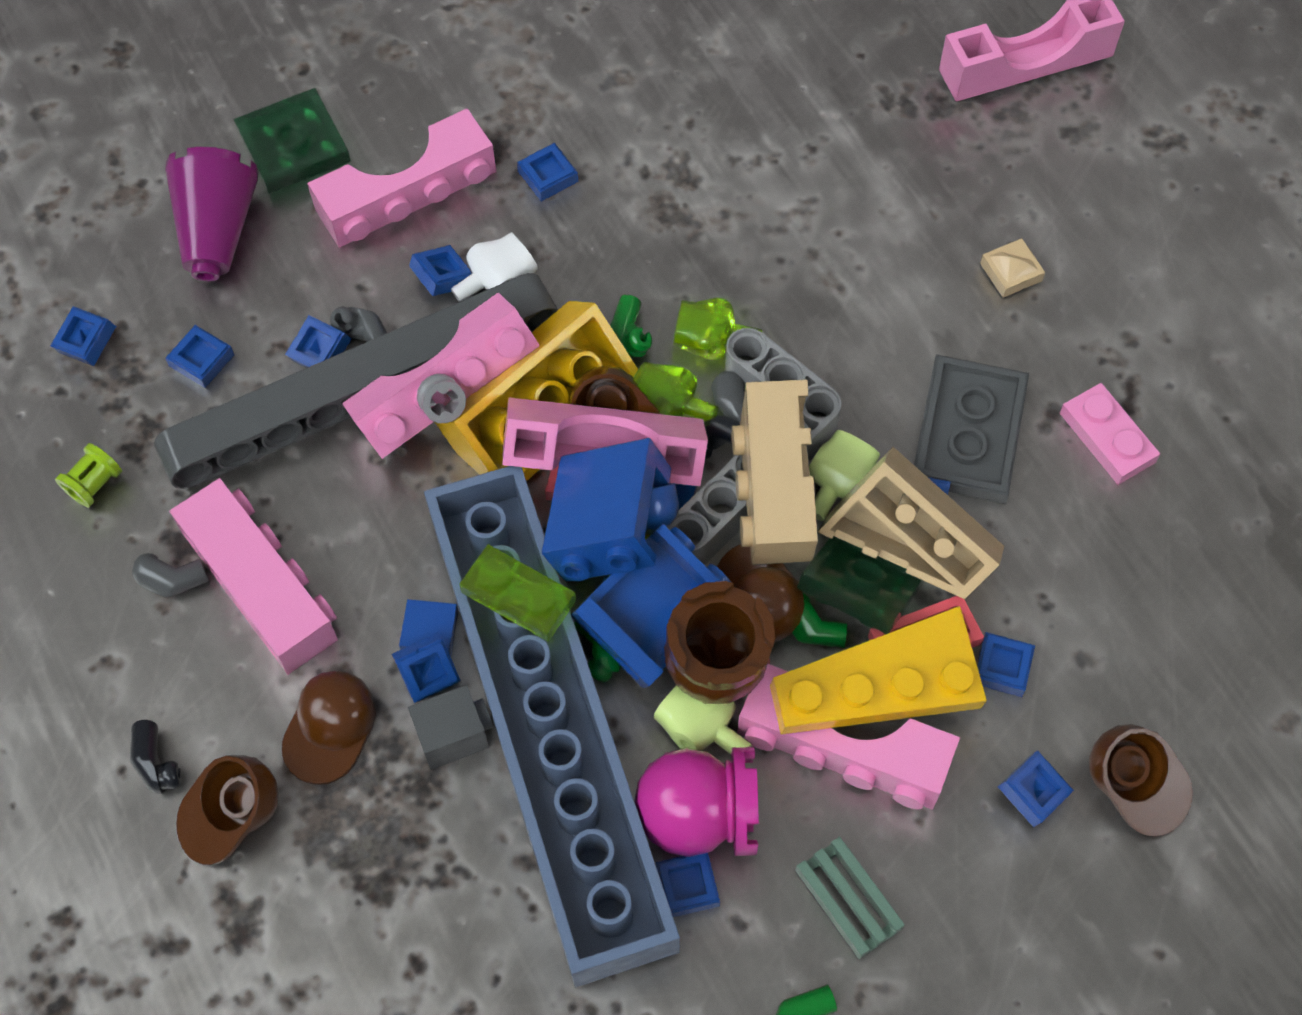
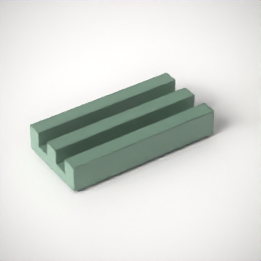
M840 836L833 840L825 849L822 848L814 853L812 858L807 861L804 860L796 866L795 871L859 960L904 928L905 924ZM836 857L885 923L886 926L883 929L875 921L831 859ZM819 867L822 868L871 936L865 941L861 938L814 873L815 870Z

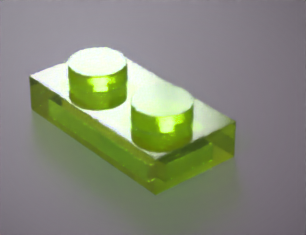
M489 544L486 545L459 584L462 594L547 642L550 641L576 602L574 591Z

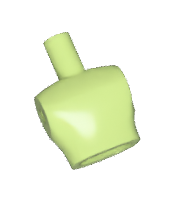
M836 430L833 436L822 444L809 465L810 476H814V482L821 487L815 497L816 520L819 521L825 520L838 497L843 499L875 466L880 457V453L870 444L842 430Z
M676 685L654 713V719L664 728L680 749L690 748L702 751L715 742L731 754L732 747L752 746L750 742L728 727L736 710L734 702L730 704H704L682 692Z

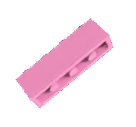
M218 478L169 510L183 536L287 675L338 641L331 624L337 619L334 611L321 594L315 598L310 596L304 588L309 583L308 578L293 558L285 563L277 553V550L282 548L270 527L266 523L257 527L250 518L255 511L239 488L231 493L224 482Z

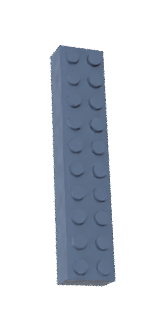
M508 466L424 491L431 521L575 988L680 953V936L557 571L541 553L545 536L522 467Z

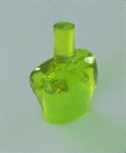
M711 298L697 302L681 300L673 345L703 359L719 360L726 354L727 339L733 332L742 328H753L762 332V329L735 324L733 306L723 298Z
M644 362L633 378L637 386L663 415L683 417L687 414L694 418L703 419V421L717 416L718 406L694 397L698 380L691 371L685 368Z

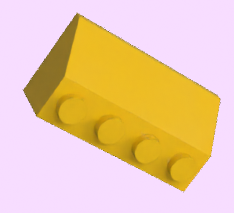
M568 301L531 332L540 345L538 348L466 398L465 409L456 420L449 423L434 422L457 455L479 475L508 467L502 464L509 397L570 404V395L574 383L583 373L602 366L623 369L633 377L636 384L644 379L596 303ZM522 467L526 481L540 469Z

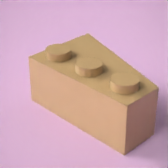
M808 380L746 382L740 425L732 426L733 455H742L743 470L736 471V495L738 501L746 500L747 516H740V539L742 547H750L752 565L813 561L818 538L814 476H810L807 445L812 444L811 428H805L803 417L805 399L809 396Z
M894 447L875 464L827 515L818 530V533L831 539L835 536L861 548L862 553L875 559L879 556L906 569V573L963 599L967 598L1000 565L1005 547Z

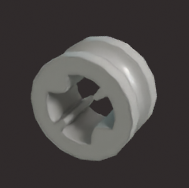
M434 374L427 377L421 382L417 390L419 407L430 420L436 423L452 422L465 409L466 397L464 391L452 377L446 374ZM437 391L441 394L447 393L451 398L446 406L441 403L436 404L433 401L432 396Z

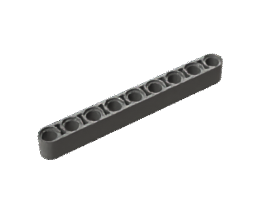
M527 273L171 426L156 437L154 441L155 449L171 484L175 488L185 489L197 486L351 418L343 406V402L380 376L404 374L432 359L452 340L458 330L459 320L498 292L516 308L531 332L552 316L558 308L538 275Z

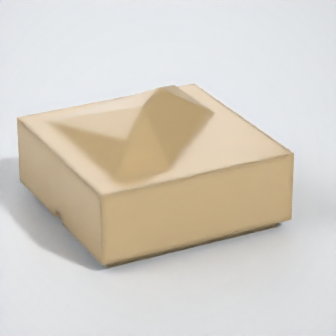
M1022 238L982 254L980 261L981 266L1003 298L1021 291L1023 288H1028L1042 282L1045 271Z

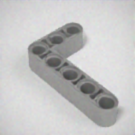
M742 328L730 335L726 345L725 371L734 372L743 380L744 391L746 382L808 380L809 396L805 399L803 417L805 428H811L812 444L807 445L809 462L816 455L822 444L827 442L837 430L842 404L840 395L833 387L762 332L753 328ZM750 356L754 358V360L747 361L742 360L739 357ZM817 411L822 412L827 416L819 418L814 417L809 413ZM742 455L734 456L678 510L677 517L667 527L669 530L677 527L687 536L694 537L699 541L692 553L704 565L740 530V516H747L746 500L738 501L736 495V471L743 470ZM722 504L729 506L732 510L727 513H717L711 507Z

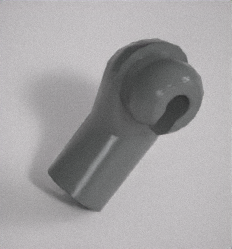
M342 306L336 308L330 317L332 327L344 332L353 339L368 342L387 333L379 316L373 311Z
M723 371L712 382L713 399L724 416L740 422L745 393L744 383L736 373Z
M146 553L137 557L132 570L134 579L141 587L162 597H172L209 582L201 559L174 568L159 560L158 556Z

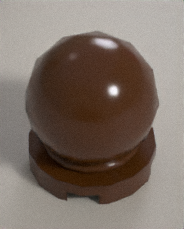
M728 581L705 582L687 591L682 596L680 603L673 609L666 629L665 662L672 679L682 692L704 704H730L751 693L764 677L776 639L773 617L764 601L758 596L755 599L745 590L733 587L734 583Z

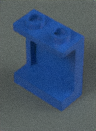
M651 438L561 456L541 553L563 580L583 581L592 577L612 573H629L633 570L655 566L656 554L645 540L653 487L669 484L672 468Z
M664 524L660 525L646 539L647 544L656 554L655 566L633 570L629 573H612L571 614L572 618L642 688L649 687L664 672L663 669L666 667L664 646L667 639V624L673 609L680 603L682 596L687 591L705 582H731L717 566L709 563L706 567L692 553L696 547L686 534L677 527L669 530Z

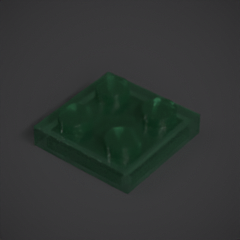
M316 88L234 119L237 131L252 161L257 165L259 175L269 194L351 161L349 151Z
M833 536L832 539L829 538L802 572L797 589L813 596L820 603L831 605L858 619L865 626L876 628L888 634L924 581L906 573V569L879 556L876 559L862 553L861 548Z

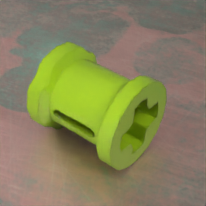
M88 443L84 447L85 455L67 474L60 473L55 478L56 483L65 493L87 508L94 503L93 496L110 477L117 478L122 473V469L117 462L92 443Z

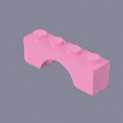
M1067 0L1049 21L1021 36L1011 38L995 36L987 24L947 34L939 71L955 101H961L1112 57L1125 20L1113 0Z
M468 108L428 126L429 142L425 153L413 166L404 171L391 175H371L347 164L307 183L315 210L338 247H342L352 241H359L369 233L385 225L401 221L409 214L431 203L441 202L450 194L471 184H478L488 176L496 173L493 144Z
M498 292L459 320L458 330L452 340L432 359L404 374L380 376L342 404L383 459L434 422L423 412L417 401V390L421 382L427 377L434 374H446L452 377L464 391L465 397L468 398L540 345L516 308ZM438 391L432 396L436 404L441 403L444 406L451 400L447 393L441 394Z
M509 397L502 465L554 470L559 466L561 456L651 438L672 468L669 483L701 486L708 438L703 419Z
M767 664L763 679L746 698L739 715L737 734L745 736L744 739L760 750L773 751L776 748L791 754L798 764L806 768L822 770L824 767L842 774L843 779L854 787L864 790H871L875 787L893 794V799L905 807L922 809L924 806L933 810L941 793L960 737L911 718L892 734L873 740L850 738L832 728L781 735L770 683L773 677L788 671Z

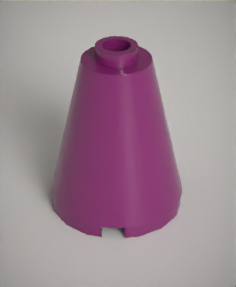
M216 147L187 148V156L175 159L176 151L171 153L166 160L165 171L182 267L190 272L194 279L210 282L218 280L221 275L227 274L230 270L258 182L259 171L257 165L252 160L250 167L241 163V154Z

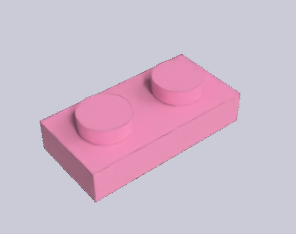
M1102 383L1063 404L1060 415L1117 485L1157 462L1160 452Z

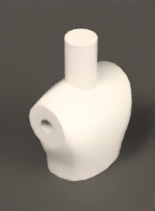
M511 232L500 239L480 242L470 248L466 258L472 274L453 286L451 291L460 302L470 298L483 288L488 290L518 276L535 273L538 270V266L526 247Z

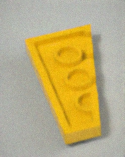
M960 606L773 677L770 683L781 735L981 709L987 701Z

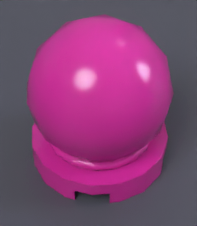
M732 747L731 760L728 759L725 763L707 751L690 748L666 752L650 763L637 782L634 799L640 821L648 839L668 853L688 857L711 852L725 840L728 843H733L735 856L757 855L758 841L747 840V832H754V824H759L757 768H746L745 763H753L755 748Z

